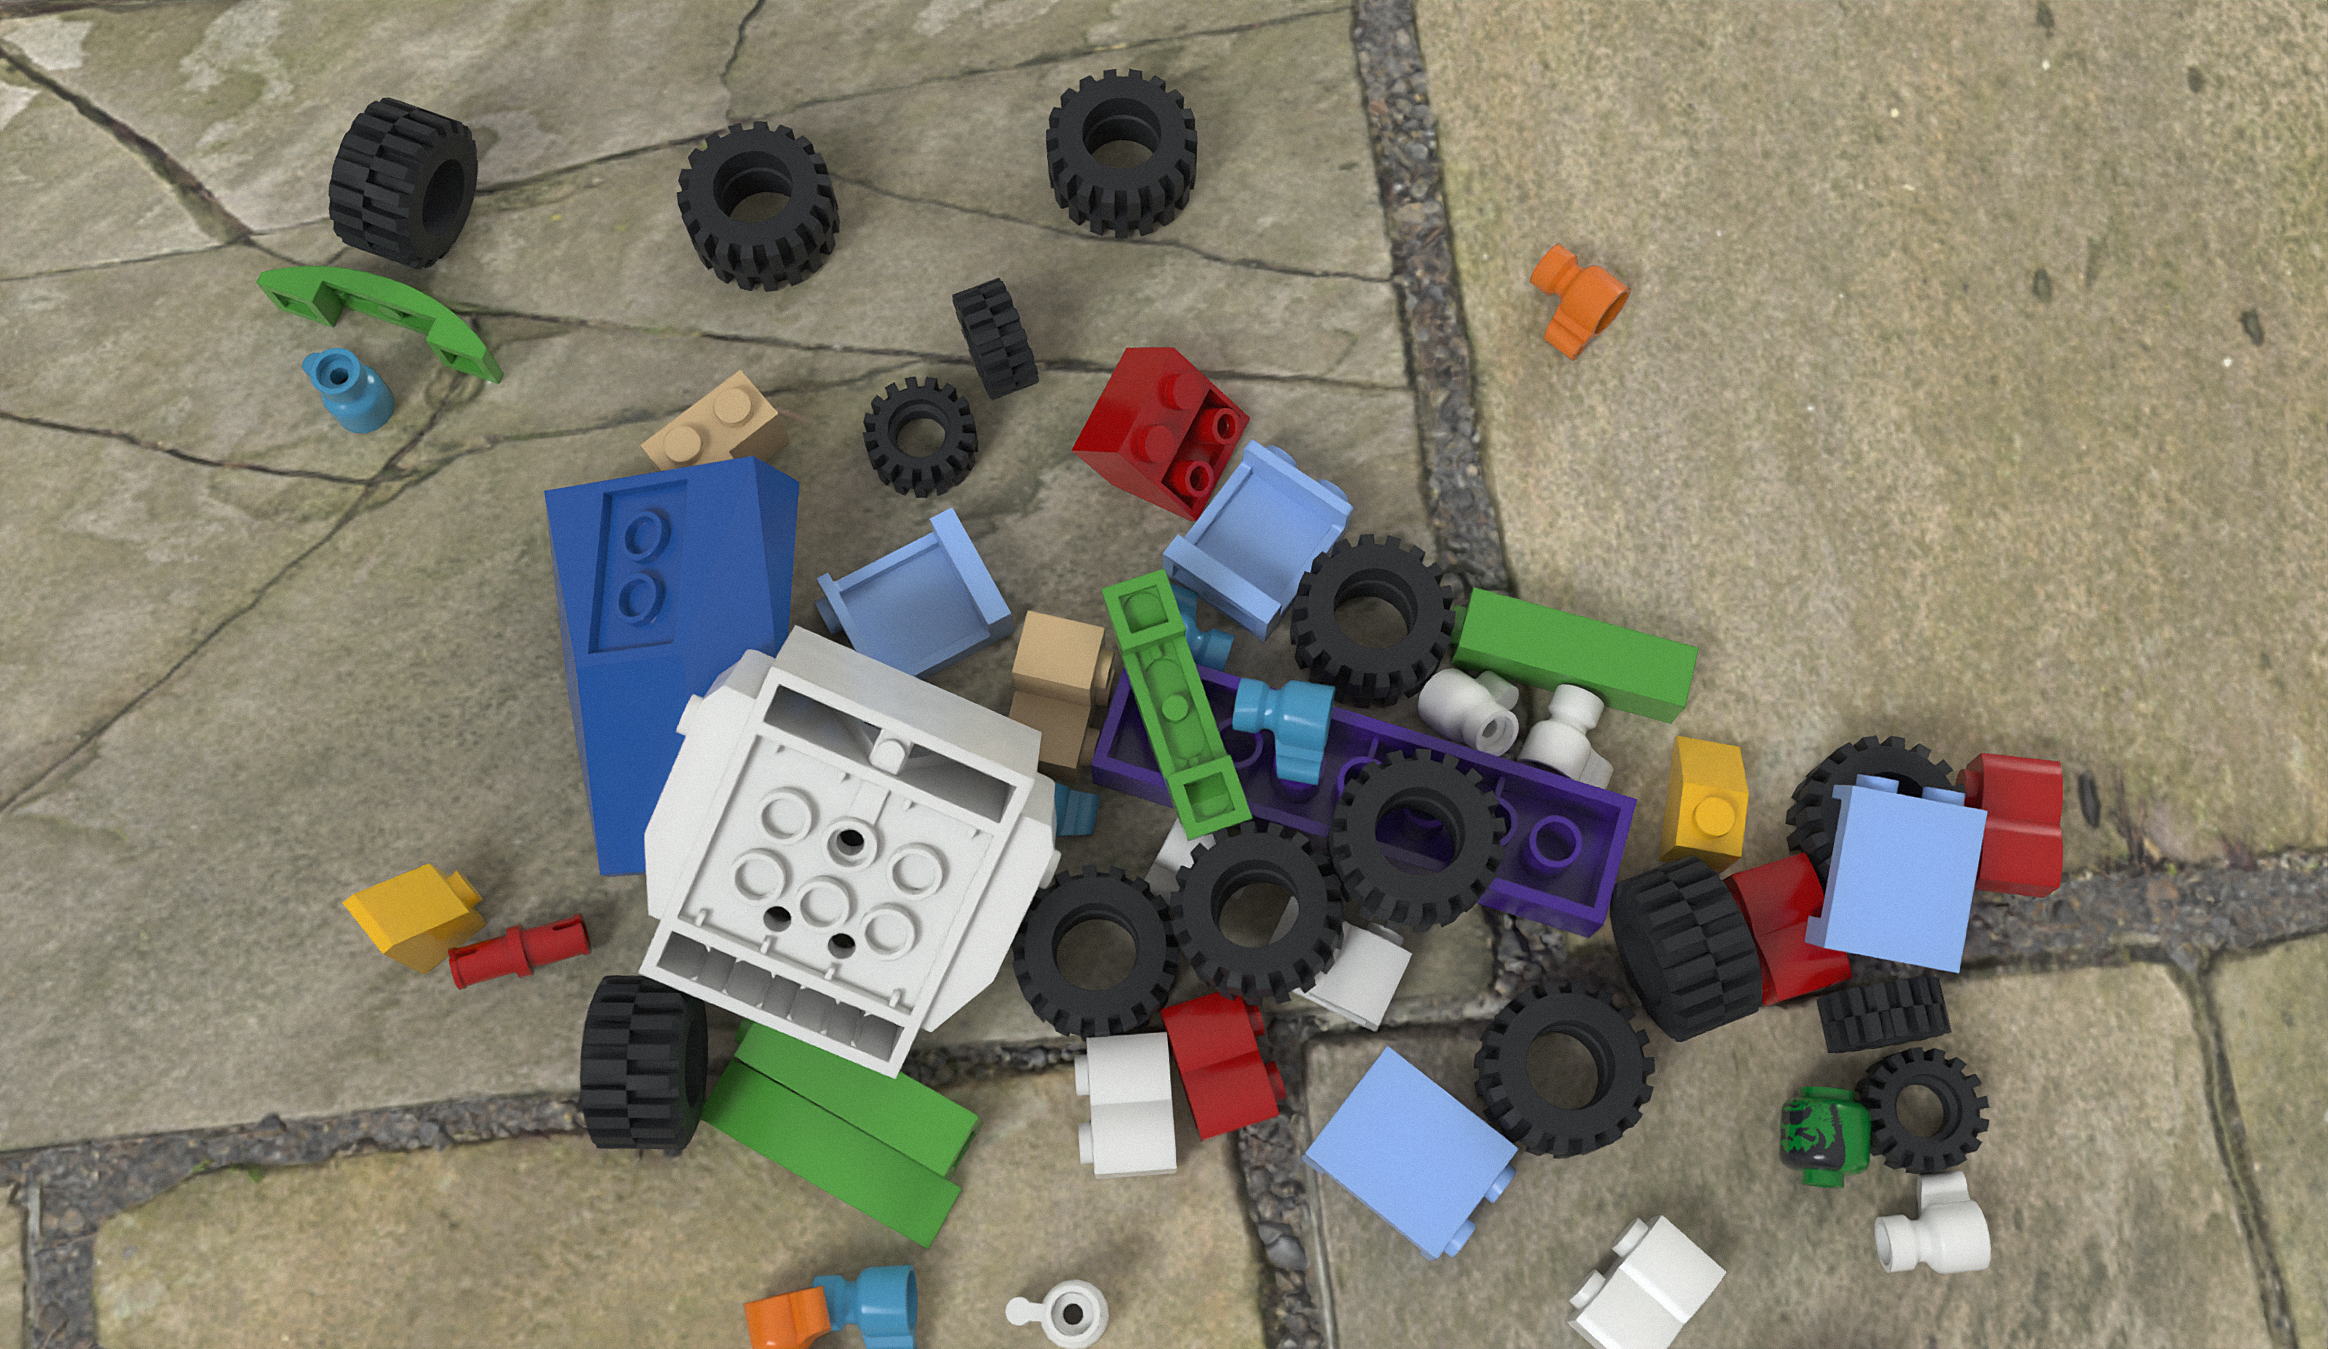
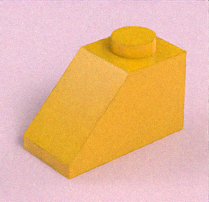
M1676 736L1674 738L1658 861L1670 863L1680 858L1694 855L1701 861L1703 860L1713 871L1722 873L1742 857L1749 791L1740 747L1683 736Z
M431 863L354 893L342 902L383 955L424 975L449 956V948H459L488 924L475 908L483 899L465 876L458 870L449 876Z

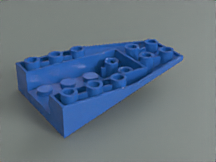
M755 456L544 491L567 690L600 875L617 877L646 874L644 834L686 736L677 733L676 730L691 696L695 694L704 698L716 678L740 661L746 650H756L776 658L788 638L799 481Z

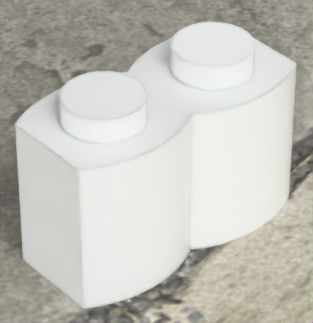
M1291 897L1268 945L1283 938L1293 927L1299 913L1295 897ZM1345 921L1343 922L1344 939L1341 950L1335 949L1333 953L1335 963L1326 975L1320 971L1314 977L1316 986L1305 994L1300 987L1291 992L1376 1032L1412 953L1401 948L1404 941L1402 936L1390 929L1384 928V926L1368 922L1364 930Z
M1167 1032L1086 1038L1087 1054L1074 1055L1077 1096L1090 1095L1091 1122L1078 1123L1081 1164L1094 1163L1096 1179L1176 1173L1177 1164Z
M1663 1215L1651 1218L1646 1224L1637 1217L1621 1232L1611 1246V1249L1619 1256L1603 1276L1595 1269L1592 1270L1572 1292L1568 1301L1576 1308L1566 1322L1596 1349H1667L1684 1324L1711 1295L1726 1274V1271Z

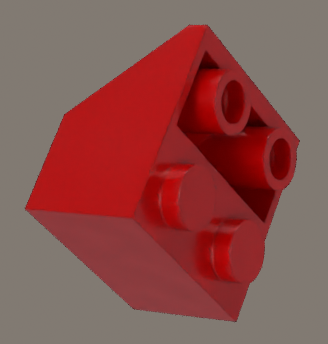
M1174 347L1126 348L1071 451L1111 485L1184 519L1197 521L1241 438L1250 417Z

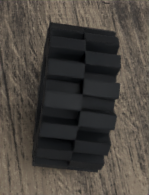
M996 278L953 294V305L956 309L957 319L962 327L963 337L967 342L971 358L974 360L978 375L981 377L986 392H988L990 399L994 400L1037 384L1039 377L1037 375V366L1033 360V352L1028 345L1025 329L1022 328L1020 316L1017 309L1013 306L1012 298L1009 291L1006 290L1004 282L1000 278Z
M916 376L905 378L906 389L899 391L895 382L885 387L888 396L885 400L878 395L872 400L873 414L866 412L863 421L866 432H863L864 443L873 469L877 470L879 479L886 486L892 482L895 492L905 496L908 488L914 489L916 498H927L926 489L935 488L937 496L948 492L947 482L952 480L956 486L960 485L965 480L963 470L966 468L972 471L976 462L974 452H978V437L974 416L971 414L969 403L965 397L962 396L958 399L956 388L949 383H946L942 390L939 388L937 378L926 376L925 386H918ZM920 418L936 421L945 431L943 444L936 452L924 457H915L905 453L899 447L897 442L898 435L905 424Z
M1933 976L1928 978L1917 977L1910 980L1900 979L1889 983L1880 982L1866 987L1859 986L1850 988L1848 991L1830 993L1816 999L1827 1050L1830 1054L1878 1049L1891 1045L1896 1046L1906 1044L1907 1042L1939 1037L1952 1031L1940 980Z
M1916 1047L1884 1057L1882 1061L1872 1064L1866 1070L1869 1075L1858 1081L1854 1091L1861 1093L1859 1100L1854 1102L1865 1106L1870 1112V1153L1873 1157L1883 1155L1886 1158L1883 1163L1884 1165L1894 1170L1905 1168L1906 1173L1920 1174L1957 1166L1968 1160L1965 1156L1966 1154L1978 1150L1983 1143L1976 1138L1978 1133L1988 1131L1989 1119L1980 1118V1110L1989 1108L1987 1096L1977 1098L1974 1087L1982 1083L1976 1073L1969 1076L1964 1075L1962 1069L1967 1064L1958 1057L1947 1060L1944 1058L1946 1051L1937 1048L1923 1051L1922 1047ZM1909 1085H1921L1930 1089L1936 1094L1942 1104V1124L1937 1132L1929 1137H1920L1910 1133L1904 1128L1897 1116V1099L1903 1089Z

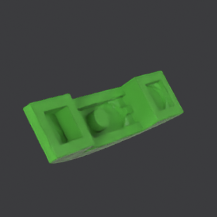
M298 266L261 272L256 282L279 310L334 328L345 307L427 335L425 341L443 366L496 384L500 383L504 375L488 349L462 319L430 296L398 281L348 268Z
M1165 568L1102 588L1101 593L1145 730L1187 841L1215 833L1225 827L1227 829L1240 823L1251 821L1252 815L1231 756L1226 754L1185 637L1186 628Z
M733 1058L730 1060L702 1109L701 1120L927 1249H930L963 1190L961 1187Z

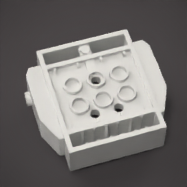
M795 625L776 658L756 650H746L740 661L716 678L704 698L693 694L684 710L676 732L686 736L644 834L648 915L661 921L638 973L896 1079L919 1028L929 1032L934 1031L994 981L1037 888L1046 889L1061 857V852L1054 849L1057 826L1054 800L1055 782L1037 772L1042 732ZM866 721V722H868V723H870V724H873V725H875V726H877V727H880V728H882V729L879 730V729H877V728H875V727H872V726H870V725H868V724H865L864 722ZM914 743H917V744H919V745H921V746H924V747H926V748L923 749V748H921V747H919V746L914 745ZM846 829L856 830L863 836L864 843L855 847L848 846L841 840L840 833ZM773 906H781L789 911L791 919L768 909ZM838 933L848 934L854 939L856 945L853 946L832 936Z

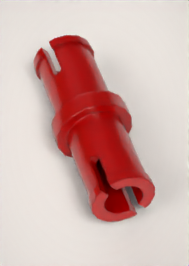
M577 913L573 917L525 930L521 924L507 927L506 935L459 948H449L448 955L450 959L448 960L455 985L459 990H462L470 985L517 973L519 978L532 976L536 967L579 955L586 956L592 953L583 915Z

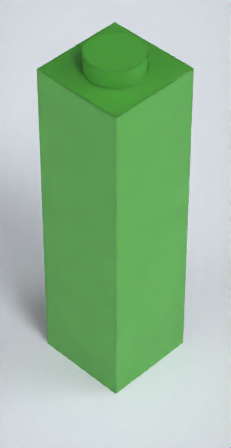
M1475 587L1465 607L1454 605L1452 611H1456L1455 626L1450 635V643H1454L1455 648L1451 665L1481 673L1492 671L1503 679L1555 692L1557 686L1562 684L1577 686L1596 695L1606 707L1672 724L1686 707L1699 647Z
M746 1017L736 1032L734 1041L740 1044L735 1052L734 1057L951 1181L983 1124L982 1119L975 1113L899 1071L896 1079Z

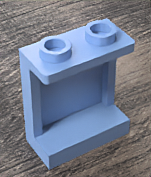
M1250 440L1243 449L1241 463L1184 538L1177 534L1164 551L1163 569L1165 568L1169 579L1182 587L1196 591L1200 600L1265 643L1294 604L1298 585L1304 572L1310 573L1313 560L1322 551L1329 556L1333 550L1334 543L1339 542L1349 529L1354 508L1348 503V497L1339 487L1325 479H1318L1316 482L1298 470L1294 459L1282 449L1274 445H1267L1265 448L1255 440Z
M953 508L930 518L933 532L837 581H832L829 573L817 578L825 597L814 603L831 635L843 630L854 651L924 680L1015 632L1012 614Z
M1857 774L1855 786L1834 785L1832 798L1841 800V808L1821 918L1809 916L1804 942L1823 948L1959 973L1988 811L1964 807L1965 794L1955 791L1923 787L1921 798L1897 794L1899 781Z
M1387 1046L1301 1159L1319 1174L1323 1175L1326 1173L1420 1249L1419 1253L1432 1261L1438 1259L1443 1251L1453 1258L1463 1247L1477 1226L1468 1219L1469 1215L1483 1196L1491 1203H1494L1506 1189L1517 1172L1508 1163L1519 1148Z

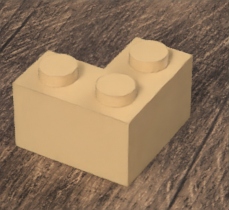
M739 370L643 442L640 447L654 471L659 472L748 456H755L765 462L790 443L779 413L745 374Z
M1028 610L1012 669L1015 694L1008 718L1042 732L1037 766L1038 773L1049 778L1078 784L1082 765L1091 767L1101 736V730L1092 728L1097 705L1108 707L1111 700L1116 677V670L1113 669L1115 651L1106 650L1105 627Z

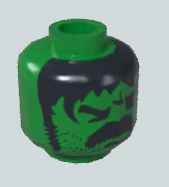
M1799 1087L1798 1097L1788 1099L1782 1105L1780 1111L1779 1159L1789 1169L1802 1172V1185L1843 1189L1844 1176L1861 1174L1869 1167L1871 1115L1865 1106L1854 1102V1092L1830 1087Z

